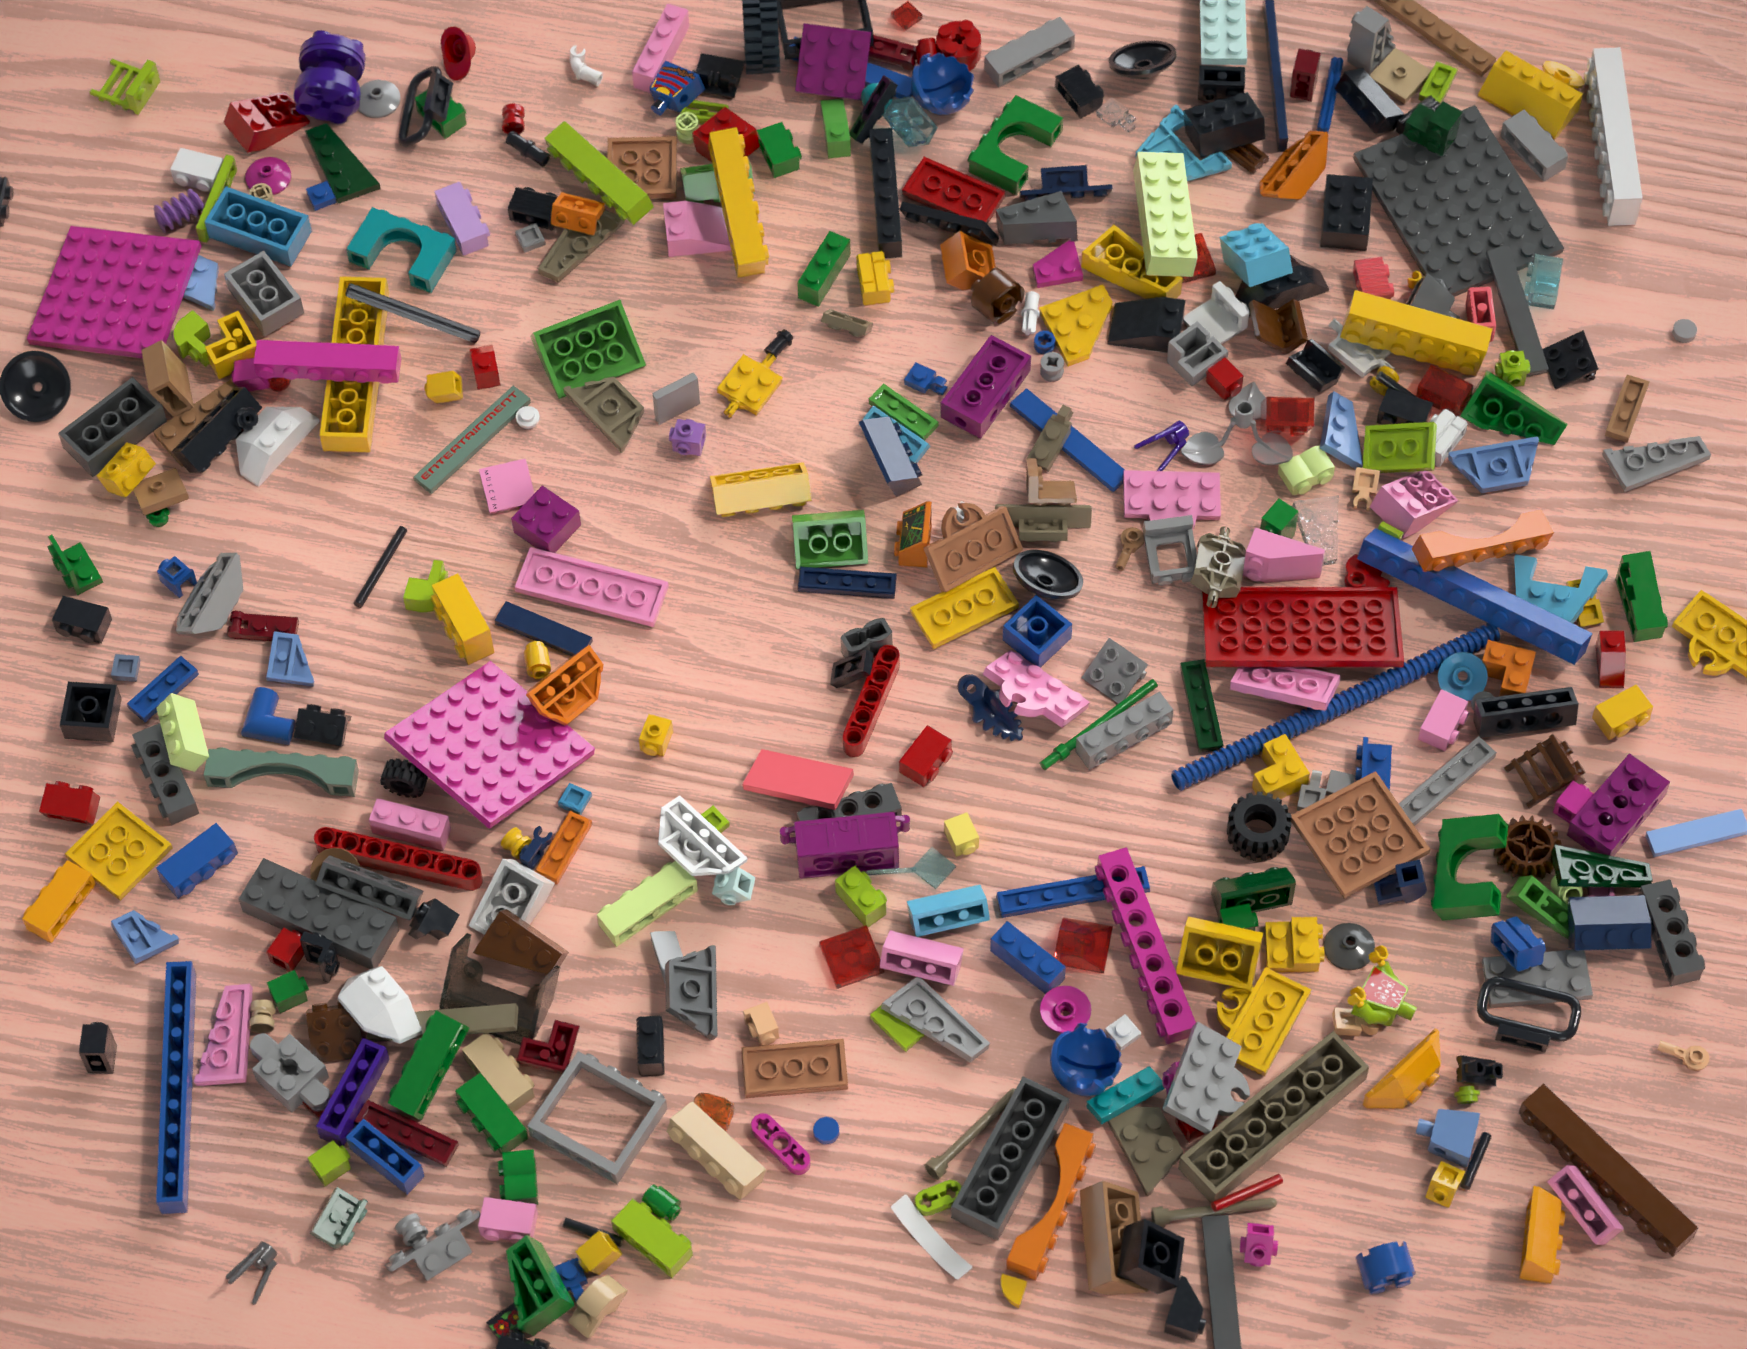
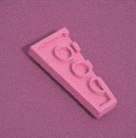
M250 984L225 986L215 1015L217 1019L208 1037L210 1041L206 1053L203 1052L199 1074H196L194 1079L196 1086L246 1082L250 1037L249 1019L251 1018L250 1005L253 994V987Z

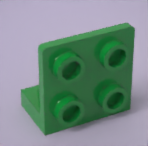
M52 534L48 536L51 545L47 546L57 571H61L62 578L68 589L73 587L75 593L79 595L103 583L102 577L81 542L62 551Z

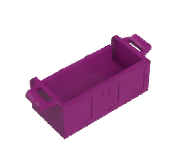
M895 812L797 821L794 822V826L782 827L780 829V841L784 845L788 843L796 844L798 872L801 879L842 875L854 866L860 872L898 869L899 843L897 833L910 830V817L908 815L895 816ZM896 822H900V826L897 827ZM795 832V837H790V833Z

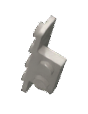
M470 1208L466 1209L456 1216L458 1220L450 1225L446 1222L434 1229V1235L427 1239L425 1236L417 1239L411 1244L413 1248L405 1253L399 1251L389 1257L390 1262L385 1264L387 1270L392 1272L414 1259L424 1278L428 1281L472 1253L460 1229L478 1219L481 1215L480 1212L475 1209L472 1211Z

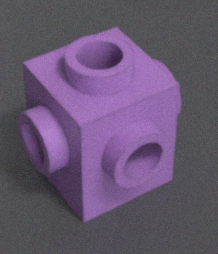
M677 419L675 428L671 427L669 433V441L672 442L673 451L682 455L701 456L706 439L705 424L691 419Z

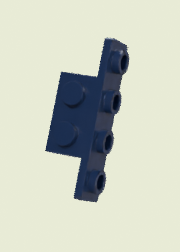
M1087 165L1048 167L1040 169L1042 189L1021 190L1019 198H1025V201L1060 191H1062L1063 195H1071V198L1074 199L1084 198L1085 194L1094 193V197L1108 196L1107 192H1111L1113 187L1112 184L1088 186Z

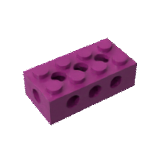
M990 335L941 401V418L981 439L1030 373L1031 355Z
M1629 753L1571 820L1567 836L1590 852L1615 856L1666 796L1670 781Z

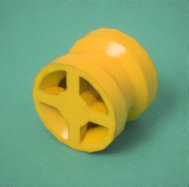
M1381 366L1377 370V374L1382 371L1397 383L1399 382V375L1392 368ZM1373 376L1369 382L1371 388L1378 394L1385 396L1388 387L1378 381L1376 376Z
M514 827L506 833L500 845L503 849L510 850L511 855L515 859H519L521 850L525 845L529 846L532 839L528 836H523L521 830Z

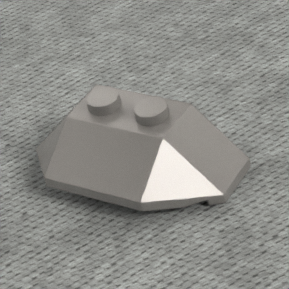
M220 553L216 558L217 561L211 564L199 578L177 617L176 632L178 634H198L218 630L226 624L229 614L238 603L239 597L244 590L239 554Z

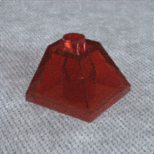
M1063 917L1059 928L1054 958L1069 968L1104 974L1113 926Z

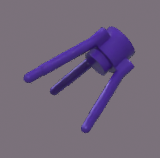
M1177 421L1164 431L1136 444L1134 448L1138 449L1165 437L1169 444H1177L1157 470L1163 471L1178 451L1187 443L1185 438L1189 436V430L1182 421Z

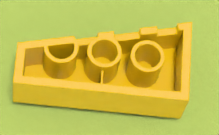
M1112 225L1082 251V269L1145 299L1156 297L1176 299L1181 295L1183 278L1180 276L1146 275L1143 247L1115 225Z

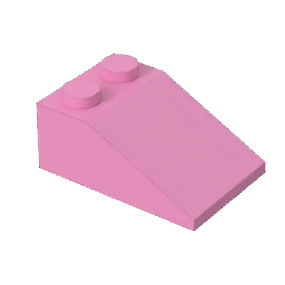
M691 201L663 203L669 257L731 251L722 207Z
M1255 528L1246 550L1243 576L1248 577L1252 581L1264 583L1320 578L1325 549Z

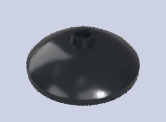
M1135 42L1114 51L1109 57V66L1111 70L1121 76L1133 79H1148L1169 68L1175 61L1177 53L1175 47L1167 42Z
M42 351L23 352L11 359L2 371L0 377L2 401L13 415L22 420L30 422L49 420L64 409L70 398V375L64 364L49 353ZM37 383L42 384V390L39 392L35 390Z
M1027 550L1018 554L1014 560L1013 572L1019 583L1039 597L1057 601L1067 600L1077 596L1083 587V577L1080 571L1070 561L1057 554L1043 550Z

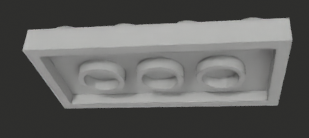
M1572 949L1544 952V961L1541 965L1529 966L1528 969L1519 972L1504 956L1485 957L1482 959L1485 981L1492 977H1504L1574 995L1578 1000L1592 999L1593 992L1584 950L1575 951ZM1502 987L1492 988L1488 999L1490 1008L1560 1002Z

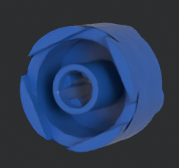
M1404 1241L1401 1246L1398 1245V1242L1375 1246L1368 1249L1369 1255L1363 1257L1361 1252L1355 1257L1364 1287L1369 1290L1371 1295L1385 1291V1286L1395 1284L1396 1288L1411 1284L1410 1279L1414 1278L1413 1276L1416 1274L1407 1243Z

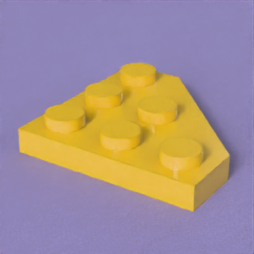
M1103 284L1039 307L1040 316L1048 331L1055 336V344L1067 367L1090 358L1096 340H1098L1104 327L1105 320L1108 314H1110L1113 302Z

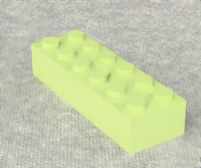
M1137 152L1133 174L1146 275L1193 277L1198 256L1183 153Z

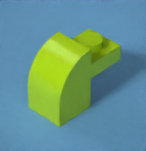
M191 310L178 321L174 328L177 350L183 359L189 355L195 362L199 361L205 367L209 365L205 349L206 345L203 344L211 337L209 326L206 321Z
M433 561L428 580L409 577L403 596L406 610L416 612L434 611L433 608L435 606L431 600V596L434 595L432 585L448 578V571H445L443 561Z

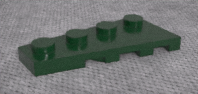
M1554 845L1551 851L1557 884L1561 887L1641 888V886L1651 884L1653 881L1649 863Z

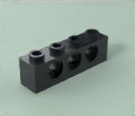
M1572 687L1475 700L1473 722L1480 738L1573 726L1577 723L1579 703Z

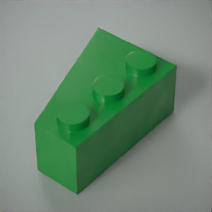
M1651 551L1622 555L1615 581L1633 641L1639 642L1662 638L1665 628L1668 627V619L1666 614L1663 613Z
M526 1235L508 1248L506 1253L510 1279L514 1283L515 1297L513 1298L519 1315V1320L517 1321L518 1329L531 1336H535L574 1307L575 1304L543 1244Z

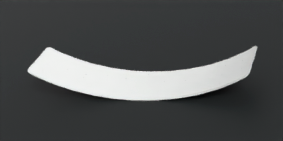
M907 1195L901 1197L891 1206L893 1212L917 1242L955 1279H960L972 1269L973 1266L955 1252L933 1229Z

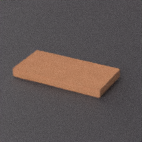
M844 1038L741 1047L745 1098L848 1090Z

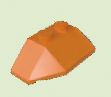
M1308 131L1304 138L1296 141L1286 149L1259 182L1261 196L1302 199L1326 168L1328 133Z
M588 645L529 689L526 696L540 715L567 725L598 700L601 672L603 671L604 664L591 646Z

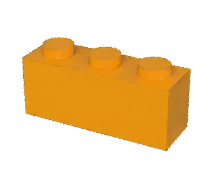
M69 860L63 866L58 867L48 886H44L41 889L38 899L24 912L22 920L27 930L52 944L95 887L96 883L92 873Z

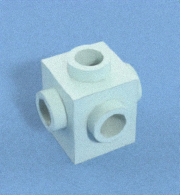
M736 867L729 874H717L712 894L721 899V902L726 905H735L739 902L751 900L756 877L739 867Z

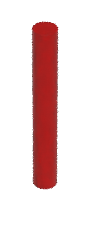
M1276 1174L1211 1202V1207L1214 1212L1222 1210L1282 1184L1283 1178L1280 1174Z

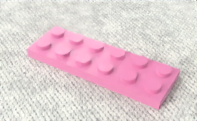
M530 547L517 579L515 592L654 627L669 585L667 581Z

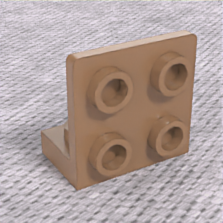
M1027 458L1026 487L1028 503H1033L1037 506H1044L1047 503L1067 506L1077 502L1074 481H1043L1042 467H1037L1036 458Z

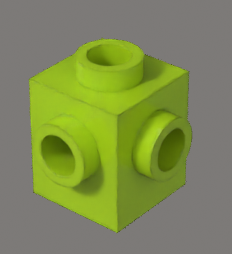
M1510 350L1500 353L1498 363H1495V375L1513 387L1524 386L1526 376L1530 374V362L1528 359L1525 360L1524 351Z

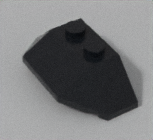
M1290 255L1293 273L1249 287L1242 280L1235 297L1240 303L1243 302L1250 312L1249 302L1252 300L1277 309L1292 299L1301 301L1329 292V287L1320 270Z

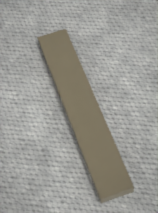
M516 1003L437 1010L470 1027L466 1035L517 1031L518 1006ZM436 1010L415 1012L422 1029V1034L412 1039L422 1038L426 1030V1022L431 1015H434ZM367 1032V1040L372 1042L393 1041V1039L383 1038Z

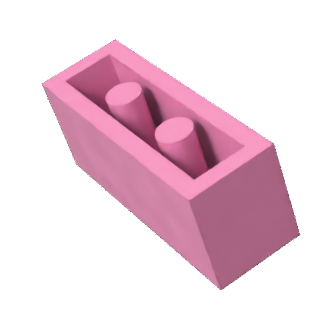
M378 798L369 818L373 834L444 851L451 832L449 817L446 815Z
M890 930L882 948L880 968L954 986L961 968L964 948Z
M1566 1165L1547 1181L1595 1245H1605L1624 1230V1227L1577 1166Z

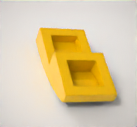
M1581 579L1568 581L1566 586L1579 588ZM1596 595L1587 601L1582 613L1576 619L1579 627L1604 623L1600 601L1596 599Z

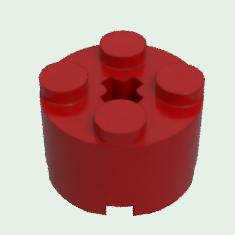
M970 20L952 21L939 27L936 36L938 52L942 53L945 57H955L959 63L966 64L969 71L973 70L981 59V34L973 25V22Z

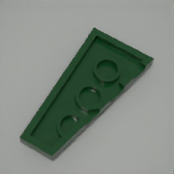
M327 123L305 130L307 139L336 198L337 204L381 189L380 183Z

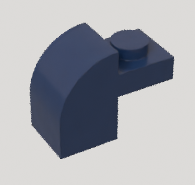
M1420 859L1395 865L1396 874L1388 875L1374 883L1379 905L1404 900L1405 903H1410L1421 898L1427 892Z

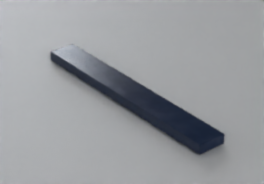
M1263 0L1278 152H1284L1288 145V130L1274 0Z

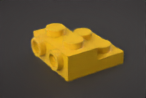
M1291 917V921L1265 922L1267 968L1275 972L1319 971L1320 962H1324L1325 955L1324 947H1319L1318 939H1323V925L1317 924V917Z

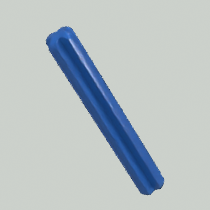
M1333 57L1331 59L1317 131L1328 133L1330 130L1337 91L1334 88L1340 80L1343 67V59L1341 57Z

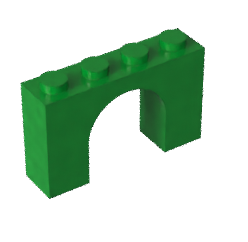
M1015 95L1011 102L1008 101L1005 104L1001 116L994 119L988 134L985 133L982 136L978 148L972 150L967 160L969 162V173L1017 196L1028 180L1029 166L1005 155L1000 150L999 145L1008 137L1025 135L1052 147L1063 131V117Z
M1500 814L1442 819V828L1438 833L1440 846L1439 851L1436 853L1437 874L1434 875L1433 879L1435 892L1431 899L1432 910L1442 921L1499 916L1502 893L1493 882L1459 883L1457 882V870L1461 862L1473 852L1506 848L1508 824Z

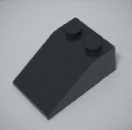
M1156 297L1115 303L1108 344L1168 353L1169 341L1182 331L1186 300Z

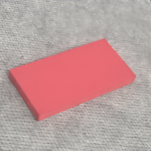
M761 749L743 782V790L836 810L854 776V771L847 767Z

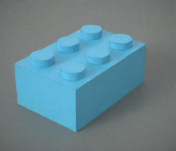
M1263 223L1251 224L1246 229L1230 231L1227 235L1219 237L1224 263L1249 287L1293 273L1289 247Z

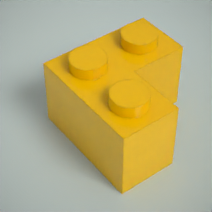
M239 311L217 320L223 339L205 347L209 363L218 379L232 374L235 361L255 357L257 343Z
M1286 734L1263 744L1261 758L1267 768L1254 773L1252 788L1256 795L1257 792H1262V795L1265 796L1270 793L1273 794V799L1277 797L1283 799L1300 791L1302 784L1308 785L1310 772Z

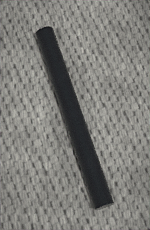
M399 526L354 601L355 606L362 608L406 535L408 530L405 527Z

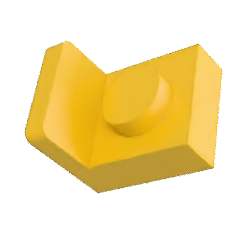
M1441 1161L1431 1179L1425 1197L1449 1208L1465 1171Z

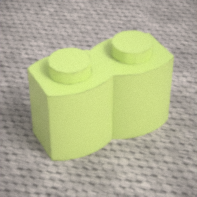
M1320 445L1294 456L1289 462L1279 464L1278 474L1292 495L1305 494L1310 491L1313 485L1328 483L1333 478L1335 466L1325 451L1320 449Z

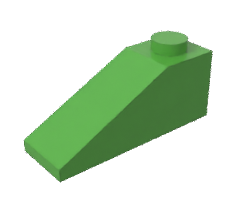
M843 98L820 101L828 159L851 156L850 133Z
M1520 876L1506 897L1525 913L1569 940L1568 905L1533 876Z

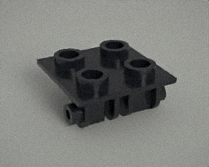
M701 53L697 69L692 72L700 75L705 88L703 93L735 98L745 61Z
M1584 330L1542 349L1555 389L1582 377L1587 381L1595 379L1596 371L1599 368Z

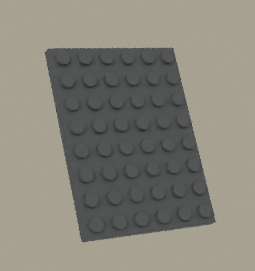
M1476 105L1461 110L1463 113L1457 137L1443 156L1430 152L1426 147L1417 142L1410 141L1403 134L1355 152L1353 155V159L1363 176L1373 178L1372 191L1422 274L1425 276L1428 273L1433 278L1443 280L1454 297L1468 292L1469 288L1480 287L1494 281L1486 257L1487 250L1510 246L1517 271L1561 254L1564 250L1557 235Z

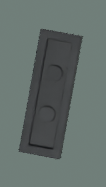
M885 75L882 76L849 132L850 136L862 145L870 137L869 129H873L877 120L883 116L887 103L896 94L898 85Z

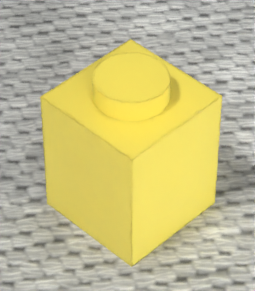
M967 812L944 821V833L956 857L962 854H972L979 848V836Z

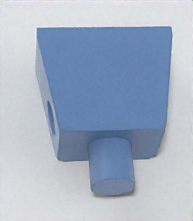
M1438 1109L1435 1122L1419 1118L1416 1134L1430 1137L1428 1147L1430 1153L1467 1168L1480 1113Z

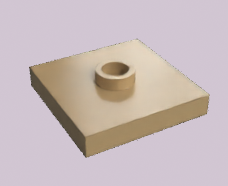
M1394 48L1370 76L1384 92L1406 104L1426 82L1432 70Z

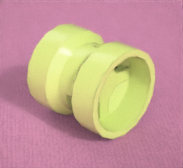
M690 112L681 113L675 121L677 138L684 144L694 143L692 133L699 126L698 118Z

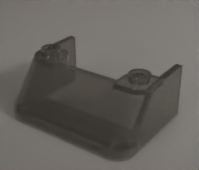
M466 933L451 948L439 1009L516 1003L518 1006L517 1031L489 1034L521 1045L523 1037L535 1039L553 1002L561 967L556 965L542 979L541 984L532 986L527 997L482 981L483 968L477 960L467 957L472 934Z

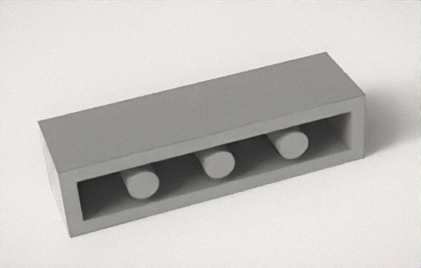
M1061 17L1049 20L1043 26L1028 31L1025 35L1016 40L1009 41L997 50H991L984 56V70L1000 88L1075 48V34Z

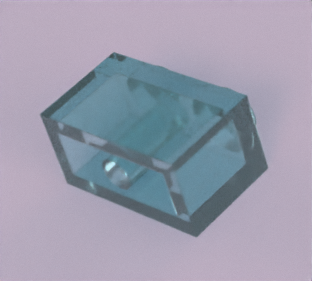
M1535 254L1534 262H1529L1526 276L1531 277L1530 282L1526 281L1524 288L1525 296H1528V306L1555 309L1563 258Z

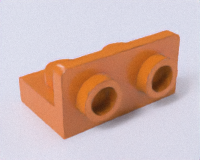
M561 192L552 204L551 225L594 235L596 233L597 221L605 211V203Z

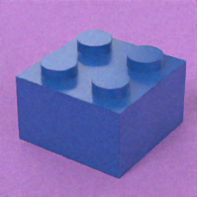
M1037 595L1003 625V641L1026 660L1040 668L1072 638V623Z

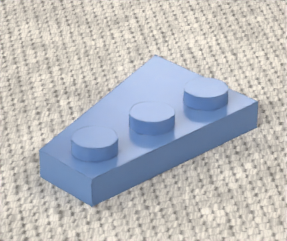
M1333 391L1328 395L1320 449L1354 469L1356 467L1362 468L1363 460L1353 402Z

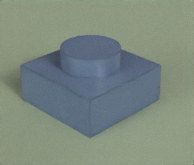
M115 654L111 672L112 680L137 682L141 662L140 657Z

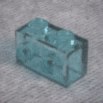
M913 97L893 99L883 116L908 147L929 145L938 128Z

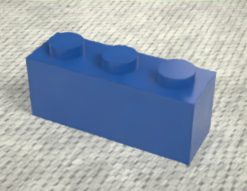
M215 823L156 867L161 881L179 899L181 896L191 893L201 881L212 877L215 871L222 865L232 862L238 852L232 839Z
M1008 921L991 937L990 951L1044 994L1058 987L1065 980L1066 966Z
M364 1118L346 1136L349 1149L406 1195L425 1177L422 1165Z

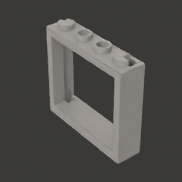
M578 1051L528 1124L529 1135L618 1185L667 1111L666 1099L660 1092L644 1088L642 1083L631 1077L628 1079L622 1076L615 1067L602 1065L595 1056L588 1053L584 1055ZM581 1068L652 1106L615 1163L544 1124Z

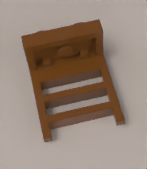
M1551 734L1544 742L1537 743V746L1530 751L1523 752L1524 755L1517 759L1514 758L1510 764L1504 767L1506 772L1515 768L1532 795L1533 799L1526 803L1529 809L1572 781L1578 784L1586 783L1583 774L1586 773L1578 760L1574 762L1570 756L1573 750L1566 740L1562 742L1554 734ZM1539 752H1541L1558 780V783L1552 787L1533 758ZM1526 760L1529 761L1546 789L1540 795H1538L1520 765Z

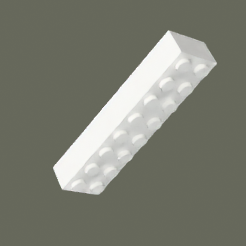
M1621 47L1593 48L1592 56L1587 60L1588 71L1584 73L1585 85L1589 87V90H1587V103L1591 104L1592 108L1589 111V120L1594 123L1592 140L1596 141L1597 144L1594 150L1595 160H1599L1597 177L1602 180V184H1600V197L1604 198L1605 201L1602 206L1603 217H1607L1608 226L1636 225L1643 198Z

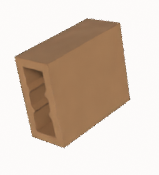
M162 340L141 350L149 392L173 417L193 408L194 404L186 365Z

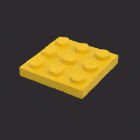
M117 801L65 853V856L72 863L92 873L97 883L121 901L173 847L169 841Z

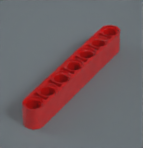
M330 827L319 828L314 834L318 854L329 848H342L346 850L348 846H356L354 849L347 851L353 854L359 865L468 891L477 890L483 883L480 865L471 859ZM326 840H331L327 845L322 844ZM374 851L379 852L377 855L374 856L369 855ZM396 857H404L400 861H394ZM421 862H427L425 866H417ZM444 868H452V869H451L450 871H448V872H442V871H441V870H443ZM469 873H475V874H476L475 876H473V877H471V878L465 877V876H466L467 874H469Z

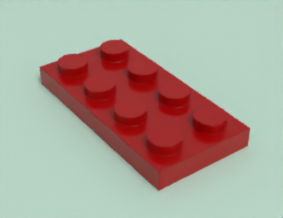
M924 156L902 189V195L933 209L983 220L988 224L996 209L1004 200L1005 191Z

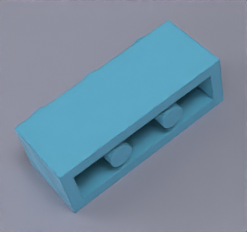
M981 885L907 901L910 924L916 937L990 920L987 898Z

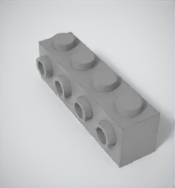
M1158 692L1077 737L1076 753L1088 770H1091L1117 754L1126 751L1133 745L1146 740L1158 731L1167 728L1172 724L1173 709L1161 692Z

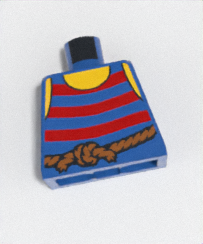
M665 61L650 86V92L655 101L651 106L653 112L657 115H662L667 108L681 112L682 109L687 107L705 90L700 75Z

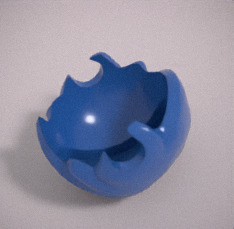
M930 53L923 55L920 58L919 65L915 66L912 72L911 91L914 99L922 108L937 115H948L963 109L970 102V96L974 91L972 88L974 75L969 72L967 65L959 63L955 57H945L942 53H937L929 57Z
M1078 1023L1074 1031H1065L1055 1039L1050 1053V1066L1057 1081L1067 1091L1080 1096H1096L1113 1085L1114 1079L1122 1067V1063L1119 1060L1121 1052L1116 1049V1041L1106 1037L1102 1029L1092 1030L1086 1028L1087 1023Z

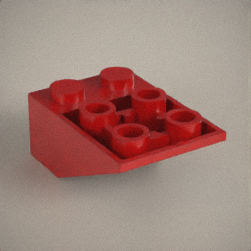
M286 92L230 102L223 123L246 152L249 153L269 148L307 126L310 120L306 115L297 112L296 103Z

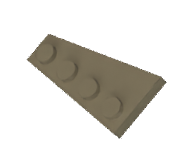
M605 210L597 221L596 233L594 235L564 229L539 266L538 273L559 283L617 231L625 221L618 215Z

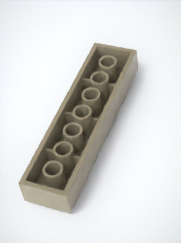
M1332 1031L1180 1156L1178 1169L1210 1203L1225 1197L1367 1079L1369 1066Z

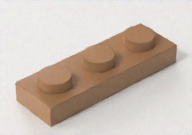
M1626 375L1605 436L1628 443L1650 381Z

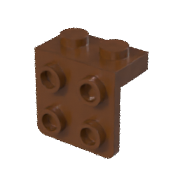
M1292 299L1277 310L1255 300L1249 302L1250 316L1255 329L1254 335L1259 342L1288 354L1308 341L1299 301Z
M339 1001L337 1002L338 1005L328 1007L327 1003L313 1004L312 1009H308L306 1012L311 1053L322 1063L352 1059L362 1041L359 1024Z

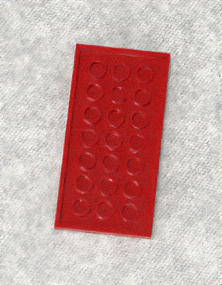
M1240 587L1237 597L1218 598L1217 606L1211 608V605L1210 607L1207 606L1208 594L1202 591L1206 667H1404L1397 587Z

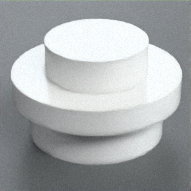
M532 406L522 407L516 413V421L524 429L534 428L540 420L538 410Z

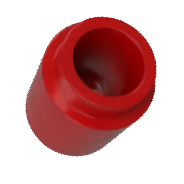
M935 38L917 40V65H919L920 58L923 55L930 53L929 57L939 53Z

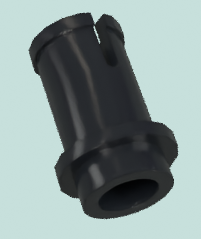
M785 329L776 333L777 337L764 349L766 354L771 353V356L774 355L777 358L787 345L790 346L794 338Z

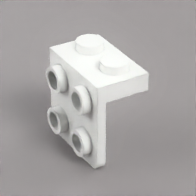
M1219 281L1212 286L1211 299L1184 316V323L1190 327L1198 321L1210 333V338L1213 336L1223 344L1248 328L1250 312L1243 302L1240 303L1233 291Z

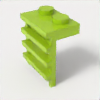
M111 59L110 65L116 66L102 89L100 91L91 89L90 95L98 97L102 102L104 100L109 101L113 106L116 104L122 106L126 111L128 109L133 110L135 114L139 115L161 82L156 63L147 59L143 67L139 69ZM124 70L128 71L113 95H108ZM137 74L136 78L134 79V81L132 82V84L130 85V87L128 88V90H127L126 93H125V94H126L125 99H124V100H121V99H120L121 96L123 95V93H124L125 90L127 89L128 85L130 84V82L132 81V79L134 78V76Z

